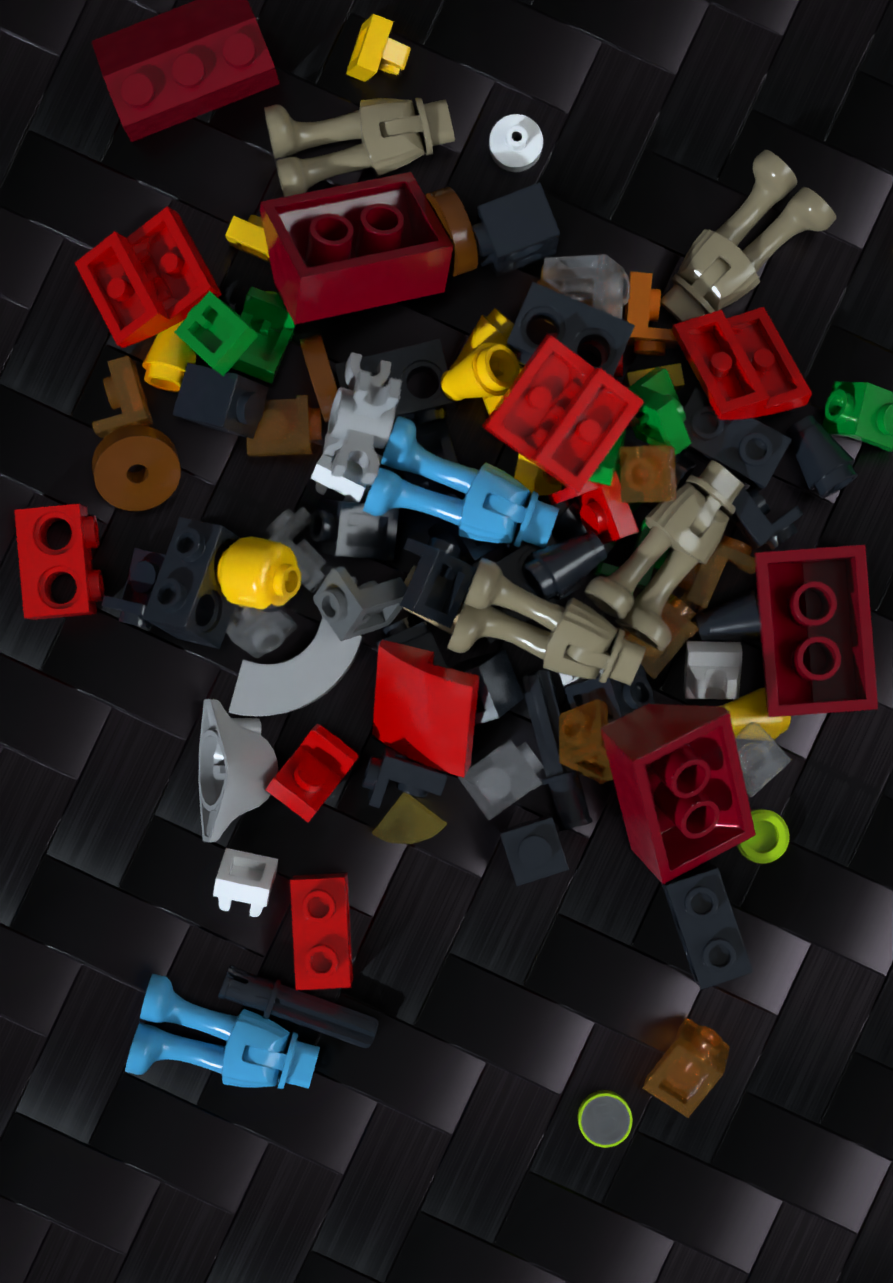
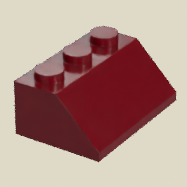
M195 0L91 41L121 124L131 142L280 84L272 58L248 0Z
M412 172L261 201L260 213L274 284L294 324L445 292L453 244Z
M865 545L754 553L767 717L878 709Z
M647 704L600 728L631 850L662 884L756 835L731 716L725 707Z

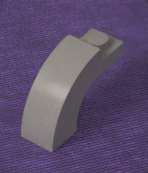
M351 576V578L357 585L358 580L355 577ZM322 616L315 638L295 658L283 663L270 665L243 660L228 713L244 716L278 715L303 708L315 702L334 688L346 675L360 651L364 637L359 635L340 641L329 623Z

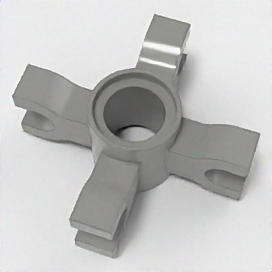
M351 352L346 362L344 373L349 389L340 387L334 398L329 417L328 432L325 436L323 455L333 457L335 451L340 449L332 463L331 476L341 478L347 468L348 461L360 464L363 469L361 483L372 485L378 475L379 459L374 451V447L383 449L387 444L394 421L395 406L400 397L401 380L391 378L389 384L383 387L390 375L391 362L381 360L375 370V376H371L370 372L362 371L360 368L362 355Z

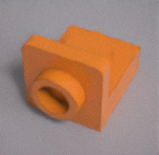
M631 272L627 280L624 321L634 324L635 327L627 345H634L633 352L636 354L648 356L666 355V348H675L678 344L671 331L672 329L648 327L649 321L658 322L661 289H651L653 273Z

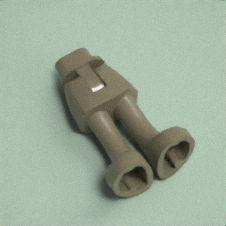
M393 98L361 100L359 110L317 122L294 121L287 110L281 105L264 107L275 159L329 143L361 139L362 141L361 144L313 158L299 159L297 157H288L276 160L284 197L307 193V190L319 181L352 171L371 168L378 177L405 166L424 154H433V146L455 141L446 99L423 104L421 98H415L414 103L412 100Z
M764 149L755 158L753 173L756 180L752 192L746 201L715 232L710 229L702 231L686 254L678 273L672 277L671 281L674 286L661 298L660 304L678 322L719 311L734 303L760 283L759 276L757 275L758 270L786 241L805 230L816 232L826 230L837 219L832 208L822 197L813 190L802 187L788 202L782 213L753 242L743 250L738 247L744 237L768 210L782 200L797 185V178L793 171L773 152Z
M711 460L699 478L690 476L684 485L661 501L645 517V523L651 529L645 539L614 573L608 577L599 576L592 579L584 591L585 595L601 611L616 617L615 622L624 630L645 644L663 651L670 643L672 637L669 627L661 618L663 608L673 590L697 563L706 565L727 526L729 520L727 515L732 516L736 510L732 502L744 485L721 464ZM670 548L671 552L646 587L634 599L632 593L640 580L660 556Z
M481 558L447 649L456 653H465L479 638L492 637L510 642L543 659V667L546 669L588 679H596L600 672L598 681L605 684L609 677L631 685L646 647L625 640V631L620 628L616 629L603 616L579 600L570 598L564 607L551 603L512 583L503 575L500 567L495 562ZM491 605L506 607L523 614L551 631L514 618Z

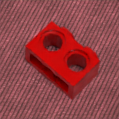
M81 504L14 510L24 618L37 620L97 614L96 602L103 601L104 583L101 569L93 570L91 548L99 547V529L96 516H88V508ZM62 520L67 521L72 530L71 540L64 548L53 550L47 542V531L53 523ZM70 574L76 581V594L69 602L59 604L52 596V584L58 576Z
M348 873L294 875L290 880L296 990L349 988L353 982Z

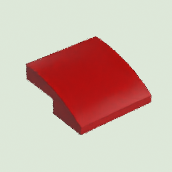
M168 206L127 238L114 231L75 262L112 337L121 348L141 342L185 320L189 311L209 291L217 297L222 295L181 217Z
M764 307L726 318L723 311L719 310L674 324L672 327L673 335L719 419L739 420L757 418L807 405L812 392Z
M548 335L543 339L482 427L533 464L572 490L580 493L644 401L604 370L592 367L553 336Z
M382 639L378 645L372 735L393 750L414 761L464 778L471 766L479 676L433 665L434 652Z

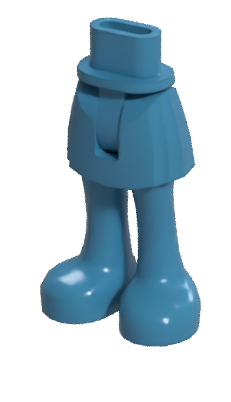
M401 416L397 417L381 464L434 480L465 494V497L460 499L416 486L401 479L396 473L379 467L378 475L372 483L363 508L364 512L373 516H381L392 508H407L424 512L458 525V534L462 537L492 543L513 542V546L519 547L522 541L540 548L546 547L560 508L537 500L539 493L533 491L530 495L531 491L518 480L488 463H485L478 470L442 459L428 452L417 442L415 424L410 419Z
M152 974L144 998L140 1019L155 1023L168 1022L211 1034L227 1042L225 1046L206 1043L174 1035L158 1027L140 1022L132 1042L125 1072L142 1075L150 1069L155 1061L169 1059L188 1062L222 1074L223 1084L254 1088L276 1086L278 1080V1089H284L285 1083L309 1089L320 1047L297 1041L298 1033L292 1032L290 1034L289 1031L275 1022L267 1020L262 1015L243 1009L238 1016L192 1004L182 999L173 991L172 983L166 976Z

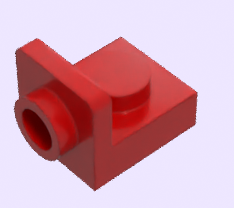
M616 471L611 486L588 481L581 492L577 493L563 484L565 489L548 495L551 505L577 496L581 505L580 517L585 530L593 531L602 544L621 539L639 531Z
M316 724L265 790L309 823L359 756L340 738L333 735L320 724Z

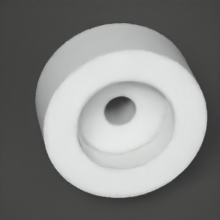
M520 114L508 115L500 119L493 127L489 141L490 154L495 163L502 169L510 172L525 171L531 168L541 155L543 135L537 123L531 118ZM518 138L520 141H514L513 139Z

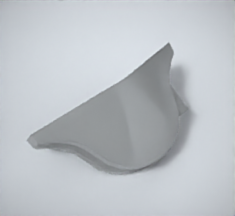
M204 699L199 743V800L204 842L218 841L234 819L263 804L271 795L265 789L278 773V762L275 752L269 742L261 736L260 719L231 718L224 710L220 701L215 699Z

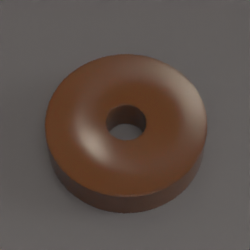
M448 186L427 193L425 195L426 199L453 244L448 273L452 276H458L475 270L478 265L477 245L470 220L460 198Z
M318 333L299 340L324 421L328 422L338 388L321 334Z
M133 425L113 431L99 443L92 459L93 476L98 492L108 503L123 510L142 511L162 504L174 493L180 481L181 467L174 444L164 433L152 427ZM140 464L145 466L139 472L128 471L133 465Z

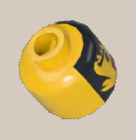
M252 536L239 538L222 553L218 561L216 575L221 590L229 602L239 607L265 613L279 611L298 592L301 584V572L298 567L297 558L290 547L280 542Z

